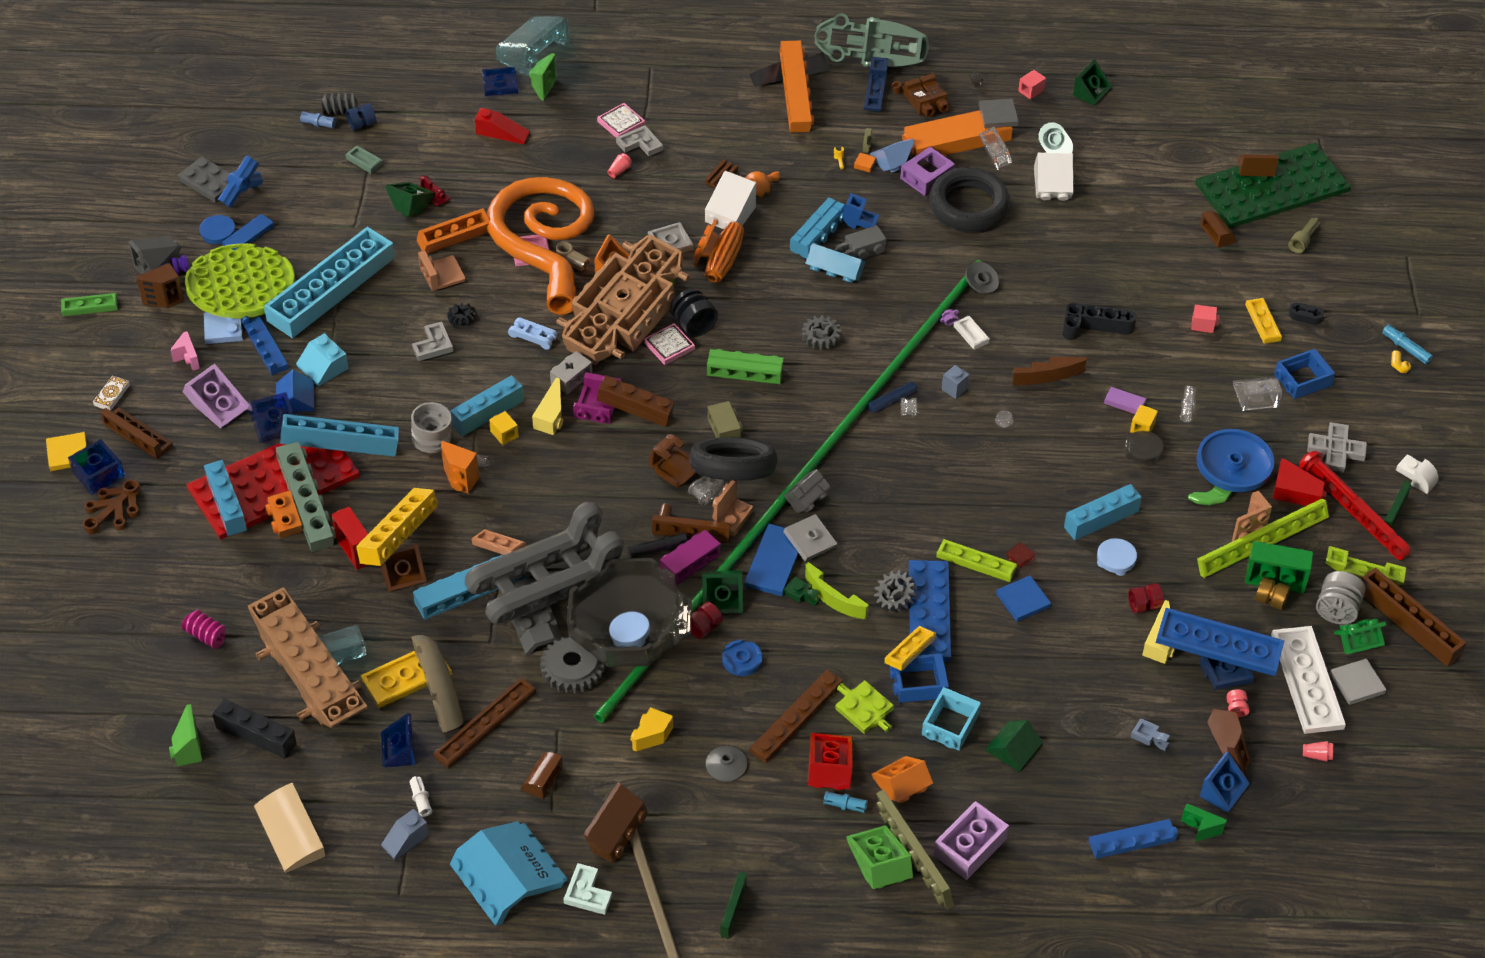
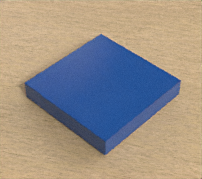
M1031 576L996 590V595L1016 622L1051 607V602Z

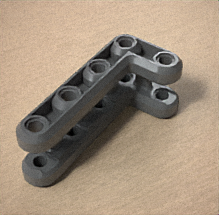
M584 502L574 510L570 525L565 531L478 565L466 574L465 586L472 594L477 595L499 588L503 594L490 601L486 606L485 615L492 624L502 625L604 583L615 574L623 552L624 540L615 531H609L597 538L603 516V511L597 503ZM592 548L590 556L583 561L578 554ZM566 561L570 567L553 574H549L545 568ZM531 574L536 579V582L516 588L512 582Z

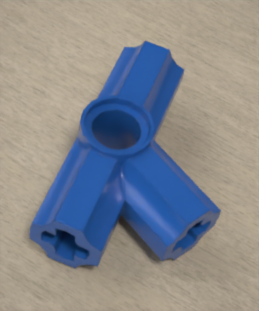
M246 155L237 171L229 174L227 178L228 185L218 200L232 208L241 192H246L249 188L262 185L261 173L256 171L260 163Z

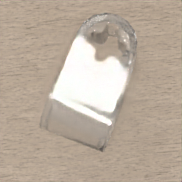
M703 476L689 486L688 493L691 496L694 495L700 505H706L710 500L722 493L724 480Z

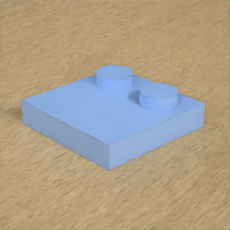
M204 313L205 343L243 341L242 318H224Z

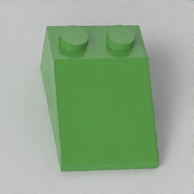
M886 825L846 836L865 880L873 889L883 888L886 885L913 878L911 855Z

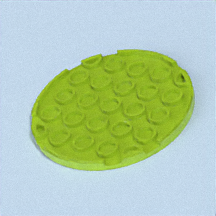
M230 244L212 249L205 256L201 255L192 263V267L185 276L186 292L193 304L209 314L234 319L245 316L250 318L265 314L264 306L295 283L293 266L286 257H282L277 251L268 247H255V244Z

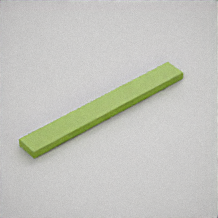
M1320 499L1197 558L1200 576L1205 578L1249 557L1253 541L1275 544L1329 518L1326 500Z

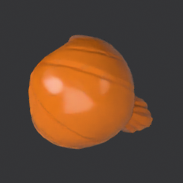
M755 171L749 173L745 178L756 182V195L761 198L766 192H770V182L778 181L780 173L776 171L766 175L763 172Z

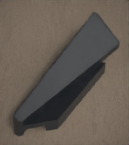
M805 52V57H803V61L807 63L805 74L811 75L829 70L823 52L810 57ZM781 61L750 73L753 85L759 86L783 81Z

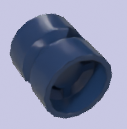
M370 103L361 105L359 109L354 107L346 110L347 119L353 131L363 128V125L368 127L377 123L375 112Z

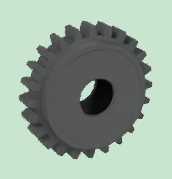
M569 636L566 639L561 637L560 641L554 640V645H548V651L544 650L543 656L540 658V670L542 677H545V682H550L551 688L556 686L557 691L565 690V693L569 691L576 693L578 690L584 692L586 687L591 689V684H597V678L601 679L602 672H604L605 659L603 658V652L600 651L599 646L594 647V641L587 642L586 637L580 639L579 636L576 638ZM577 663V665L570 666L568 664Z

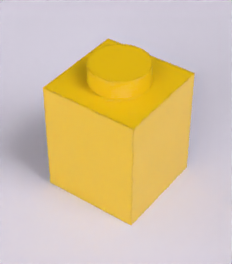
M1140 405L1132 419L1130 432L1148 438L1155 425L1158 411Z
M506 411L489 419L490 432L502 445L519 437L518 425Z

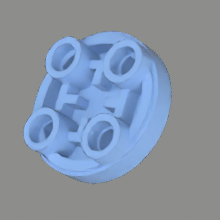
M1108 539L1099 546L1097 552L1098 566L1119 576H1123L1127 571L1131 570L1137 559V552L1134 546L1123 539Z
M625 612L618 615L611 622L609 632L617 647H641L645 644V639L650 633V624L647 617L642 613Z

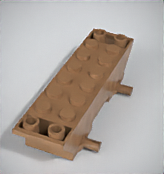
M284 587L248 605V609L259 630L260 637L266 645L265 649L255 653L256 657L260 661L270 655L276 659L280 666L284 667L307 704L306 709L297 713L300 721L312 715L322 727L326 725L332 728L367 709V705L356 691L362 688L359 680L351 684L315 633L316 630L320 629L319 623L317 621L312 624L308 623Z

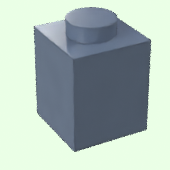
M954 365L943 375L942 390L957 399L968 389L969 374Z

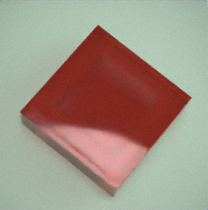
M1020 542L1009 550L1006 556L1021 568L1034 558L1035 553Z

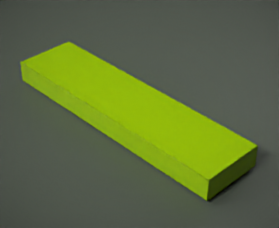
M943 539L936 556L937 558L1007 582L1011 581L1017 568L1016 563Z

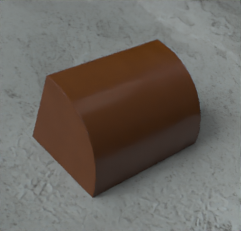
M1203 212L1200 226L1217 248L1236 243L1235 235L1217 212Z
M552 752L543 753L523 783L521 790L543 799L563 768L562 756Z

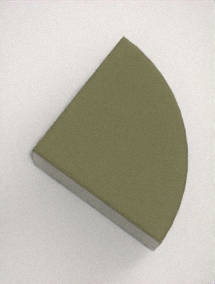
M870 128L865 129L862 152L868 153L872 142V129Z

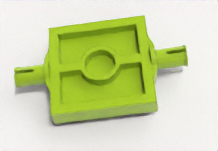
M865 680L852 690L843 683H841V686H838L837 690L844 695V698L835 705L836 710L863 734L878 725L886 733L892 729V725L884 719L894 709L893 704Z

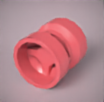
M1240 689L1228 692L1226 696L1229 704L1228 711L1237 712L1238 718L1247 716L1249 714V706L1246 703L1248 700L1247 693Z

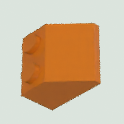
M442 441L443 466L451 488L469 494L479 479L477 453Z
M908 756L871 774L882 790L884 789L890 800L899 803L909 800V796L914 793L926 791L927 787L933 784L925 761Z

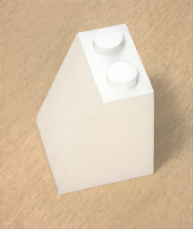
M1073 153L1037 154L1034 164L1036 198H1041L1042 200L1057 198L1061 201L1071 199L1073 194Z
M725 171L705 208V222L712 225L715 219L717 220L715 226L725 229L733 221L743 225L756 208V182Z

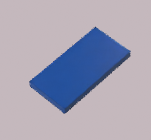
M768 524L745 579V587L778 596L783 595L784 588L788 583L799 555L783 532L785 528Z

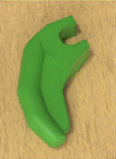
M1215 486L1209 492H1193L1189 494L1188 499L1196 504L1210 506L1226 502L1230 498L1232 491Z

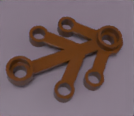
M130 479L125 481L122 487L101 488L98 491L100 500H89L84 506L87 513H94L98 508L105 509L96 517L84 519V531L91 535L96 534L100 524L114 511L115 520L113 523L115 529H125L126 522L123 518L122 503L128 498V516L130 518L137 517L140 512L136 505V496L141 492V485L136 480ZM119 495L117 498L110 499V496Z

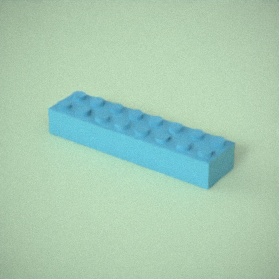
M366 227L264 306L267 322L291 338H294L395 258L393 242L371 228Z

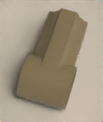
M568 242L557 244L556 253L564 257L573 268L581 272L587 270L590 258L573 250L572 245Z

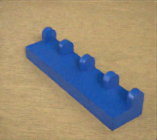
M248 316L243 317V328L270 374L274 375L289 369L288 363L260 316L251 320Z
M1170 819L1090 836L1089 844L1095 859L1174 842L1176 841L1178 831L1176 827L1172 826Z

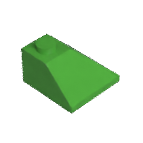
M553 53L538 61L529 74L532 87L540 100L543 101L557 80L555 54Z
M191 704L186 705L172 736L173 746L169 747L171 759L176 760L177 767L202 761L198 730Z

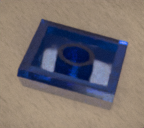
M407 713L381 731L382 766L385 768L415 765L413 722L411 714Z

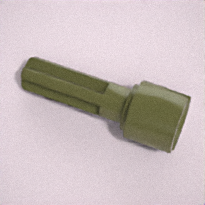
M1317 217L1311 218L1302 231H1298L1293 235L1288 243L1292 252L1302 253L1310 244V236L1320 225Z

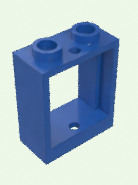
M1316 349L1278 361L1274 373L1276 379L1282 383L1286 392L1293 399L1332 386L1335 376L1334 371ZM1308 366L1317 378L1298 384L1290 375V372Z
M942 653L919 655L902 671L890 666V677L895 680L893 692L894 695H898L899 703L937 699L943 687L949 689ZM934 671L936 685L903 688L901 673Z

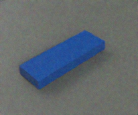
M260 214L222 241V245L250 244L273 228L274 222Z

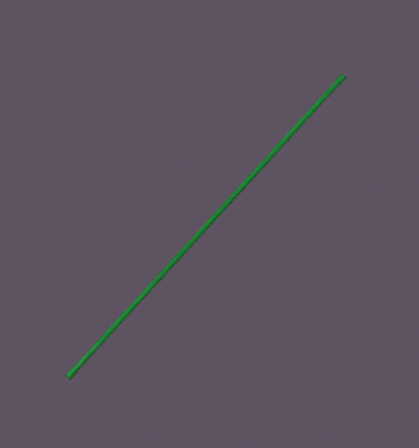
M966 275L717 571H728L735 565L786 504L787 500L784 495L804 476L817 467L940 320L942 314L950 308L969 285ZM703 587L612 696L594 714L598 722H605L617 704L683 627L685 619L703 603Z

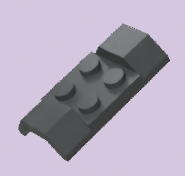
M527 578L513 582L516 588L536 581ZM550 605L512 620L526 656L530 655L538 646L551 642L554 643V640H561L562 636Z

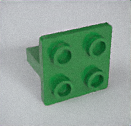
M1365 619L1358 621L1356 624L1340 625V629L1335 630L1334 634L1341 635L1345 654H1352L1384 646L1381 627L1386 626V622H1379L1378 619Z

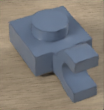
M1140 718L1131 732V738L1150 746L1154 742L1158 748L1164 751L1169 746L1167 741L1170 735L1160 733L1159 726Z

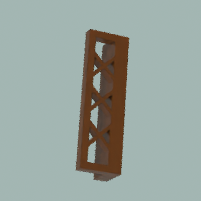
M119 407L114 412L107 408L100 412L103 425L155 459H158L173 447V443Z

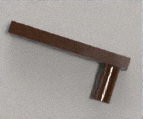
M667 503L661 505L659 515H653V535L673 536L685 532L686 537L692 539L695 534L706 530L718 542L729 543L731 523L670 517L672 506Z

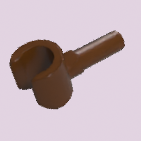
M895 81L892 83V88L896 95L904 91V86L901 85V82Z

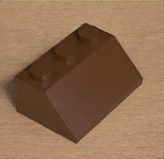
M619 782L584 833L592 853L612 863H615L617 858L622 856L624 847L629 840L633 839L637 827L640 823L644 822L648 812L644 802Z

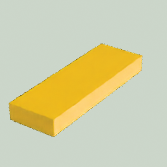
M1264 298L1246 300L1245 305L1263 343L1281 341V333Z
M918 626L885 657V663L902 671L936 639V633Z

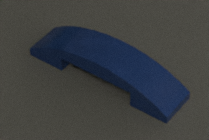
M871 58L864 110L881 111L888 58Z

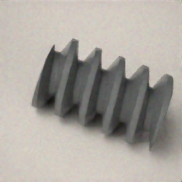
M324 93L322 98L323 115L325 111H327L328 115H331L332 111H334L335 115H338L339 110L341 114H345L348 109L358 108L357 98H355L354 93L351 94L350 98L347 93L344 94L343 98L340 93H338L337 98L334 97L333 93H331L330 98Z

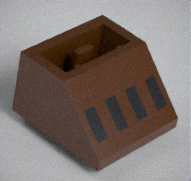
M170 263L136 276L143 304L170 308L184 302L179 276Z

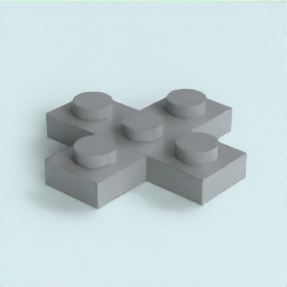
M1330 422L1328 436L1309 433L1307 452H1322L1326 455L1325 464L1331 470L1344 472L1346 458L1359 461L1365 460L1367 442L1348 439L1349 425Z

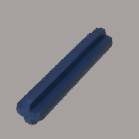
M911 381L870 402L868 408L874 413L916 392L917 386Z

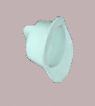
M1055 122L1047 123L1040 129L1039 141L1046 153H1072L1073 143L1060 124Z

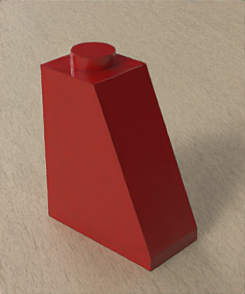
M1281 458L1273 499L1307 506L1320 499L1325 500L1327 492L1323 490L1325 482L1286 459Z

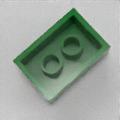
M1253 541L1247 563L1245 584L1259 586L1263 577L1275 580V584L1283 583L1291 586L1289 592L1304 594L1311 571L1313 552Z

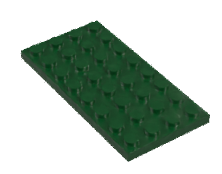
M1316 143L1275 154L1279 155L1275 176H1240L1239 166L1196 178L1195 181L1196 186L1229 229L1350 192L1351 185Z

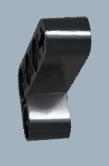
M1070 303L1066 306L1062 335L1068 340H1074L1078 338L1080 328L1131 334L1135 330L1137 315L1131 310Z

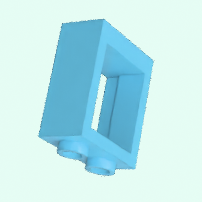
M943 687L923 722L922 735L929 740H935L948 748L960 751L979 716L981 702ZM943 707L969 717L960 735L933 725Z

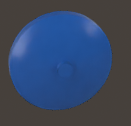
M1223 429L1213 432L1203 439L1197 452V466L1204 478L1216 487L1227 491L1247 492L1255 490L1269 480L1274 468V456L1270 447L1258 436L1244 430Z

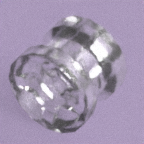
M901 398V416L906 414L916 416V398H911L910 400Z

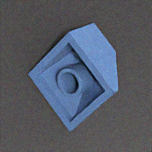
M914 139L899 141L870 153V156L876 157V163L883 171L890 170L894 172L900 170V166L905 164L908 159Z

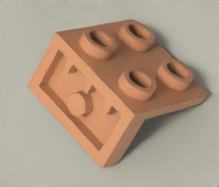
M425 251L418 252L420 269L432 291L465 281V276L453 255L433 261L431 256L428 257Z
M732 480L729 484H725L721 495L714 499L712 505L714 507L712 516L714 522L731 523L730 536L733 537L753 512L752 505L737 499V480Z
M1259 491L1252 493L1247 514L1237 518L1232 542L1268 524L1272 506Z

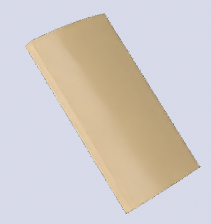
M293 783L277 789L254 805L285 873L325 857L324 847Z

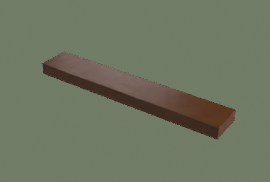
M521 677L433 753L434 758L449 769L536 693V688Z

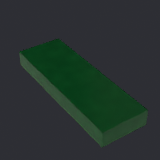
M1404 481L1385 518V522L1391 528L1408 497L1411 483L1408 481Z
M739 872L720 925V935L722 938L729 939L747 885V873Z

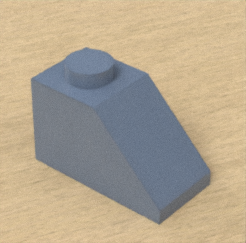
M414 809L395 822L381 846L396 860L429 836L427 822Z

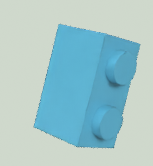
M325 333L308 343L296 363L297 367L310 379L314 380L318 387L349 369L346 353Z

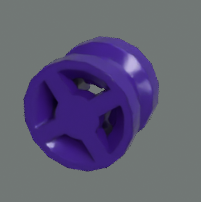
M182 255L181 258H171L177 275L181 272L187 273L189 265L186 255Z

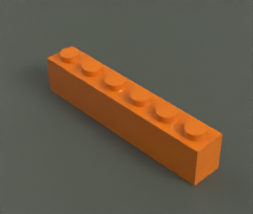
M801 40L781 41L779 52L790 133L810 132L811 125H814V115L810 113L812 111V101H809L810 87H807L809 79L808 74H805L807 63L803 61L805 48L801 46Z

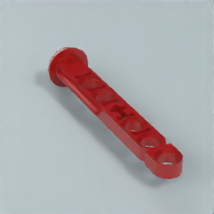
M1312 451L1303 456L1299 463V468L1325 482L1324 488L1384 547H1387L1388 551L1395 558L1402 560L1410 555L1409 545L1400 536H1397L1395 531L1323 462L1324 454L1322 452Z

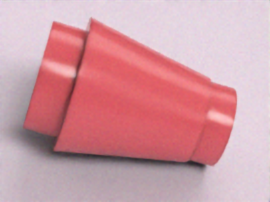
M624 153L618 155L607 171L608 174L615 178L631 167L632 160Z
M1325 741L1303 744V757L1326 762L1327 760H1333V743Z

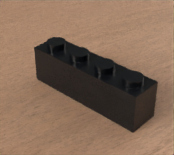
M223 699L212 713L216 728L284 759L288 757L297 744L294 729L229 700Z

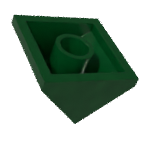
M1095 59L1077 75L1073 90V96L1092 105H1095L1112 87Z
M1028 720L1008 721L985 751L1021 772L1043 745V741Z

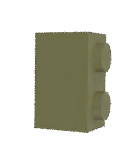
M729 401L708 406V421L716 438H741L743 426L741 421L738 422L737 412L735 408L731 407Z

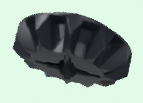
M463 303L461 305L454 304V307H449L447 318L450 323L456 326L469 325L476 319L475 307H471L469 303L466 305Z

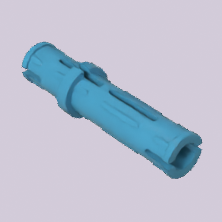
M1390 324L1384 328L1382 334L1394 341L1396 346H1401L1425 365L1432 360L1433 355L1406 337L1407 335L1404 332L1401 333Z

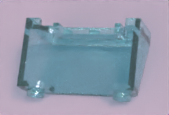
M562 16L531 17L525 24L496 46V60L528 76L532 62H537V54L553 41L562 45L569 42L568 20Z

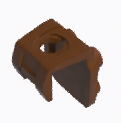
M668 434L651 450L649 466L655 469V473L675 487H681L696 472L691 468L689 454L680 449L685 443L675 435Z

